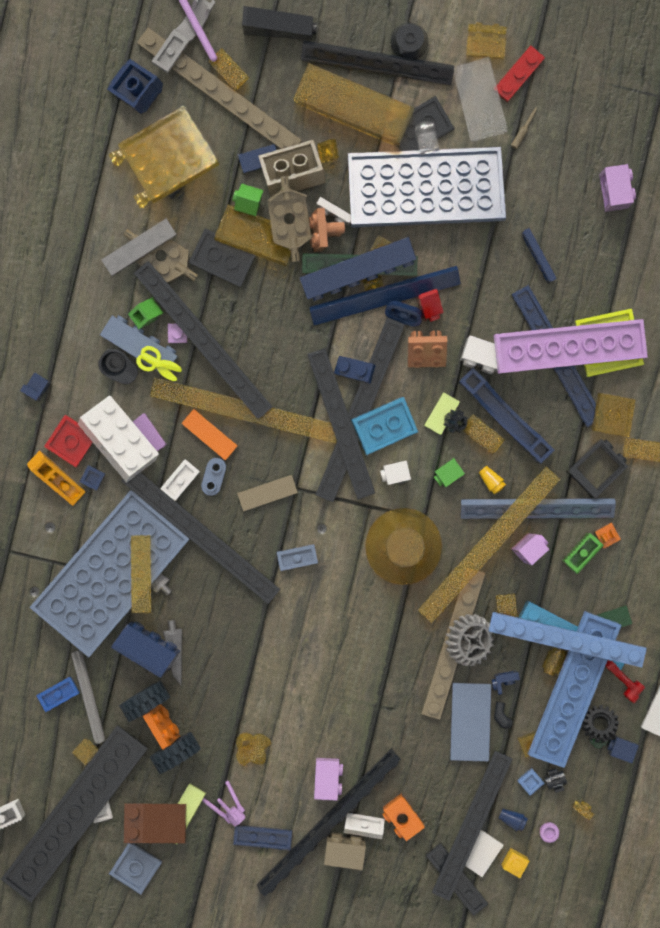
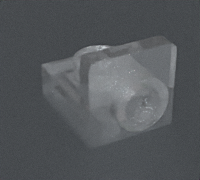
M423 122L416 126L415 135L420 155L439 151L434 123Z

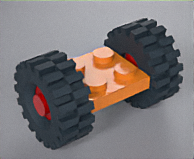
M161 680L119 705L128 722L143 715L144 720L161 747L160 750L150 756L159 774L172 769L201 750L192 732L180 737L178 727L172 723L168 710L162 706L161 703L169 699L170 695Z

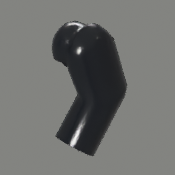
M496 701L495 721L503 729L511 728L513 720L504 714L505 702Z

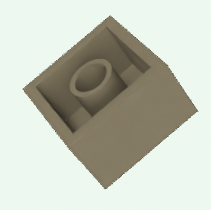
M332 832L331 835L327 836L324 865L363 870L366 849L365 840L358 835L343 837L341 833Z

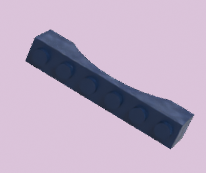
M474 368L458 382L538 464H541L554 451L535 430L512 410Z

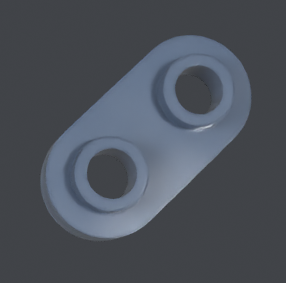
M213 458L207 464L201 484L203 492L207 495H215L221 489L226 472V464L222 459ZM214 464H219L220 469L218 471L213 470ZM209 482H213L215 485L212 490L207 487Z

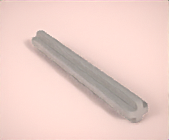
M74 651L71 655L94 742L100 744L105 741V736L82 651Z

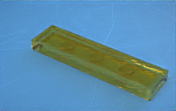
M150 535L131 536L132 613H151Z

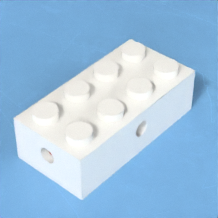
M110 395L80 417L78 422L80 428L126 483L157 460L159 453Z

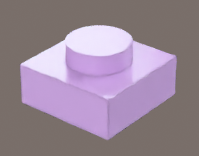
M168 324V343H188L187 335L177 324Z

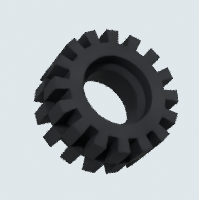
M599 705V708L593 706L592 710L590 708L582 723L585 736L589 735V740L595 739L596 743L601 740V743H605L606 740L610 741L615 736L619 721H617L618 716L614 715L615 711L613 709L609 711L607 706L604 709L603 705ZM596 718H602L606 720L608 727L605 730H598L594 727L593 721Z

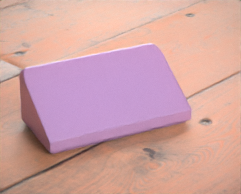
M145 413L133 421L157 452L167 445Z

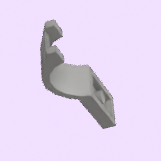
M194 0L191 9L201 27L204 26L216 4L214 0L211 3L206 0ZM187 16L176 29H173L152 60V64L167 74L188 44L197 36Z

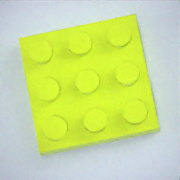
M632 309L576 320L575 325L634 320ZM643 358L584 364L586 376L590 377L644 365Z

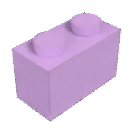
M316 758L314 799L337 800L338 795L342 794V783H338V778L343 774V764H339V759Z

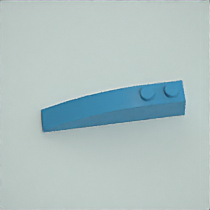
M526 601L519 615V618L573 631L578 629L574 624L529 601ZM613 661L621 670L624 663Z

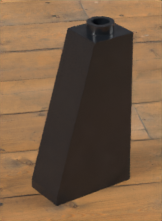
M243 6L242 28L244 35L312 40V34L316 35L317 23H313V16Z

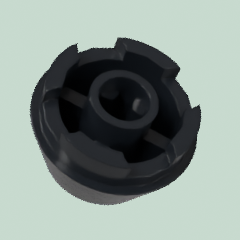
M408 22L399 25L393 31L390 43L393 52L397 56L418 59L426 52L429 40L426 31L420 25Z

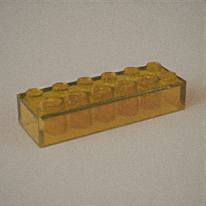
M308 63L294 96L295 104L397 147L400 146L415 110L412 106Z

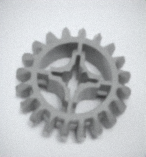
M466 614L465 617L459 616V621L453 620L454 626H449L451 631L446 634L449 637L445 641L449 645L446 650L450 652L449 656L459 664L461 663L464 666H475V663L481 664V659L486 660V654H490L491 651L489 649L494 646L491 641L495 637L491 635L493 632H489L490 623L485 618L479 617L476 614Z

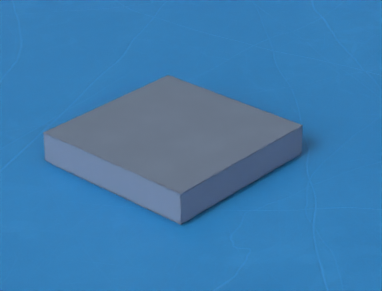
M128 843L109 875L141 895L162 861L137 844Z

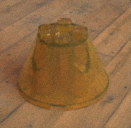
M399 508L384 513L372 524L366 537L365 549L369 564L381 578L394 584L407 585L419 582L433 572L441 557L442 541L436 525L429 517L417 510Z

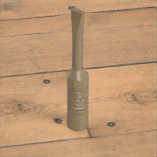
M535 107L527 122L520 128L513 140L511 147L514 149L519 147L526 135L527 127L532 121L537 107Z

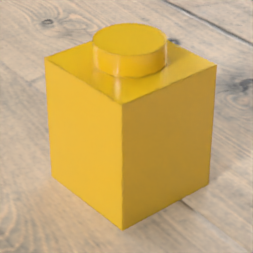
M510 848L501 865L504 870L521 878L530 861L525 855Z

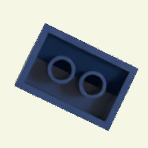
M131 621L123 629L111 648L161 678L171 669L180 650L177 649L174 643L162 640L158 633L149 632L144 629L145 626L143 624Z

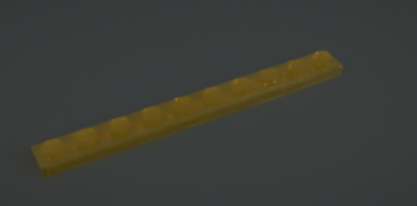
M154 378L150 397L336 443V436L330 422L272 408L258 420L240 399Z
M545 467L418 611L432 623L560 481V478L548 467Z

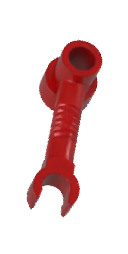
M607 660L605 668L627 686L623 695L635 704L645 686L637 680L634 683L613 661Z

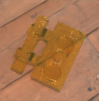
M479 22L468 24V31L475 32V36L467 37L466 56L504 59L506 38H498L499 34H506L507 27L499 26V24L482 25ZM481 33H492V37H481Z

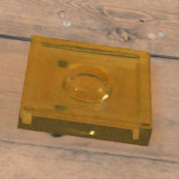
M598 393L592 431L630 437L636 399Z

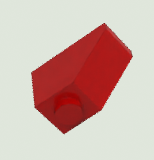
M437 289L418 295L417 302L423 313L424 320L429 319L430 322L440 319V315L444 312Z

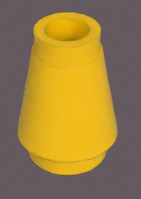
M488 466L479 472L489 492H493L494 495L506 486L504 479Z

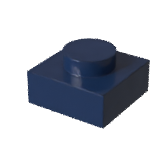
M88 465L80 483L98 491L106 473Z

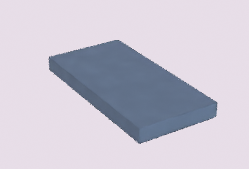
M452 683L450 760L489 761L491 684Z

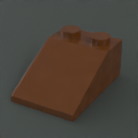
M125 804L124 843H186L187 804Z

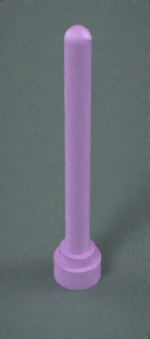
M179 0L209 59L215 62L217 55L188 1Z

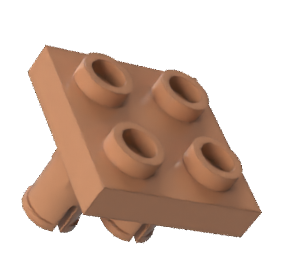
M317 208L309 217V225L313 235L310 239V246L314 248V253L322 252L328 247L327 237L341 236V233H345L344 222L327 223L325 208Z
M438 330L437 336H435V331H431L430 336L423 337L421 331H418L417 337L416 331L411 332V337H408V367H446L447 336H442V332Z

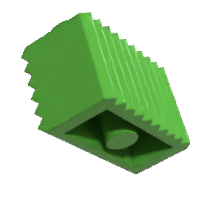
M585 533L583 539H580V542L575 547H572L573 550L567 553L562 562L574 573L578 574L604 545L591 533Z

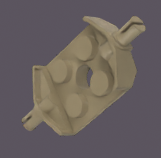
M288 176L280 177L282 188L267 200L273 243L289 248L291 250L292 262L300 261L299 247L313 237L310 232L306 204L307 195L292 190L289 187ZM287 213H291L294 217L291 224L284 222V216Z
M128 229L125 231L126 233H124L123 235L129 240H133L134 238L139 236L129 231ZM173 240L167 241L136 261L141 266L149 261L167 283L173 282L181 276H186L193 281L198 277V274L188 268L189 250ZM164 251L167 254V258L164 261H158L156 259L158 252Z

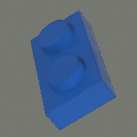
M70 676L36 696L45 712L76 696L80 691Z

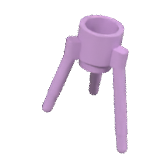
M226 781L228 790L237 808L235 806L229 808L221 799H218V803L226 811L225 814L205 798L202 802L223 817L228 824L231 823L235 827L245 819L246 816L243 814L245 809L241 806L229 781Z

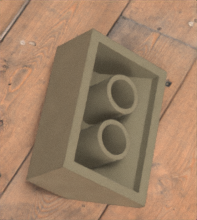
M314 140L258 156L270 197L282 188L280 180L282 176H288L289 187L294 191L326 183Z

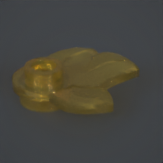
M250 733L240 734L236 739V746L238 748L236 753L237 761L242 766H245L249 761L255 764H264L266 754L263 749L272 744L271 740L260 733L255 735ZM248 740L249 744L244 746L243 742Z

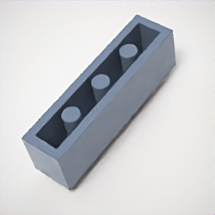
M119 315L117 318L111 316L100 334L136 358L141 355L142 348L146 346L156 348L161 354V360L176 363L179 358L175 355L176 350L168 345L166 348L159 345L161 341L153 336L149 338L144 336L142 329H138L135 325L133 328L128 326V321ZM153 351L145 352L157 359V355ZM141 359V361L145 364L149 365L150 367L152 366L151 364Z

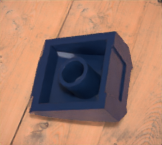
M129 59L109 83L107 90L141 114L148 111V108L162 92L163 83L157 76Z

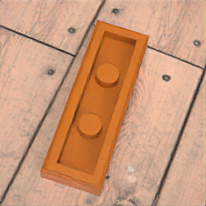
M195 409L181 423L224 460H227L238 447Z

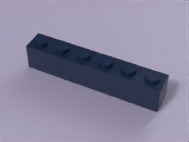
M406 237L301 276L300 281L307 299L312 298L313 301L323 298V294L329 291L331 294L342 291L341 287L348 285L351 288L359 285V280L364 278L370 281L378 278L377 274L383 271L386 275L396 271L395 267L403 265V268L413 265V260H416L417 257L410 237Z

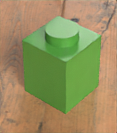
M241 184L239 191L235 190L232 201L235 202L234 210L256 216L261 204L263 190Z
M152 297L139 303L128 315L137 328L141 329L154 323L163 314V311Z
M453 458L434 471L436 474L434 479L439 486L444 485V487H447L465 473Z

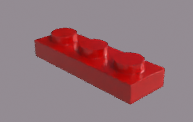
M530 45L495 86L493 91L508 103L545 57Z

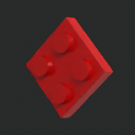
M64 415L44 447L77 468L93 442L80 428L78 422Z

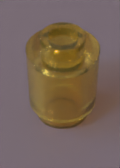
M552 647L541 666L545 668L543 672L553 677L555 673L559 675L567 653Z

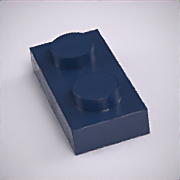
M339 356L334 374L371 384L376 365Z

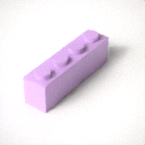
M527 533L511 549L523 563L533 565L549 550L546 546L549 543L542 535Z

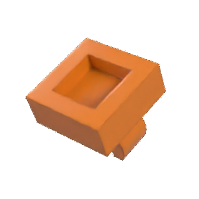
M612 523L594 532L597 539L604 545L603 549L621 540Z

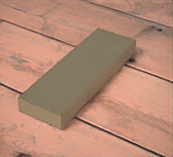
M292 475L237 494L243 511L298 492Z

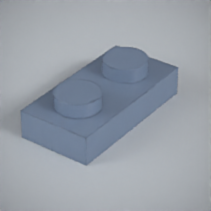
M314 544L277 552L280 571L318 563Z

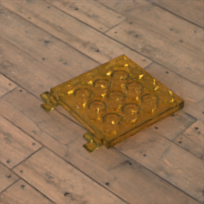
M184 106L118 144L120 149L109 154L115 166L120 165L126 158L145 191L134 196L139 208L145 207L149 200L153 204L220 165Z

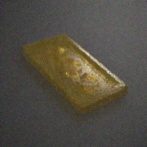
M227 205L214 240L286 266L291 250L273 243L270 220L258 215L253 216L236 211L234 206Z

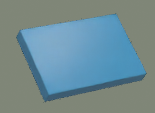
M400 397L351 419L365 455L418 432L404 397Z

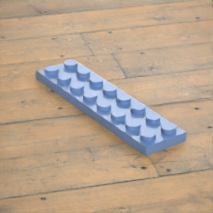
M584 611L577 631L616 640L621 625ZM568 651L530 746L529 756L565 768L608 659Z

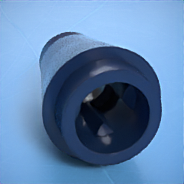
M504 808L498 818L516 832L517 830L522 832L528 820L524 816L525 814Z

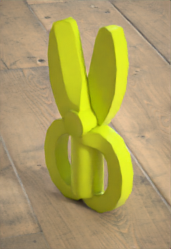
M152 346L142 348L141 355L137 357L139 368L148 372L157 368L162 376L171 381H177V378L169 370L182 371L181 367L176 363L161 360L160 352ZM153 351L157 355V359L145 352ZM141 359L151 364L152 366L145 367L144 365H142Z

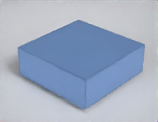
M532 768L517 780L530 796L545 784Z

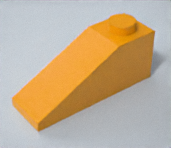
M40 450L27 463L29 469L72 506L85 493L84 489Z

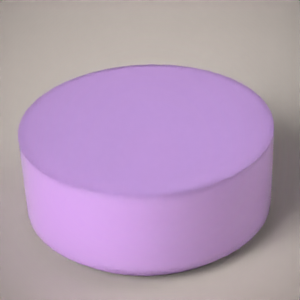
M547 822L540 827L539 834L545 842L552 843L558 839L559 829L554 823Z

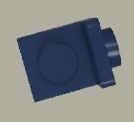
M518 671L494 674L495 679L491 680L493 691L497 690L498 695H501V683L504 682V685L515 684V680H520Z

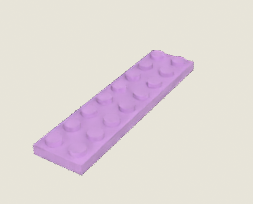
M643 319L494 335L498 374L648 358Z

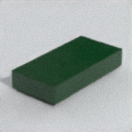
M627 605L596 614L619 623L621 627L633 624Z

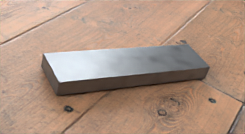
M164 219L101 260L113 277L177 236L168 220Z

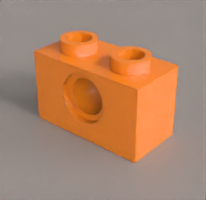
M402 794L383 806L384 813L382 815L388 823L392 822L395 825L394 831L400 839L403 837L407 841L425 828L424 823ZM398 815H407V821L404 823L398 822Z

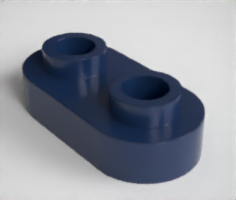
M390 301L385 309V315L388 318L412 327L420 325L423 319V313L419 308L399 301Z

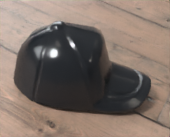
M117 349L106 350L98 361L101 373L119 383L130 384L138 376V369L123 352Z

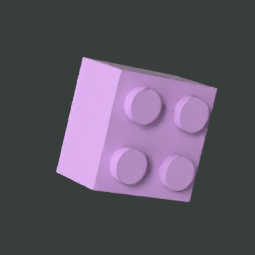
M628 164L604 168L599 176L605 212L629 208L634 203V200H636L635 189L631 187V181L633 180L632 170L628 168Z

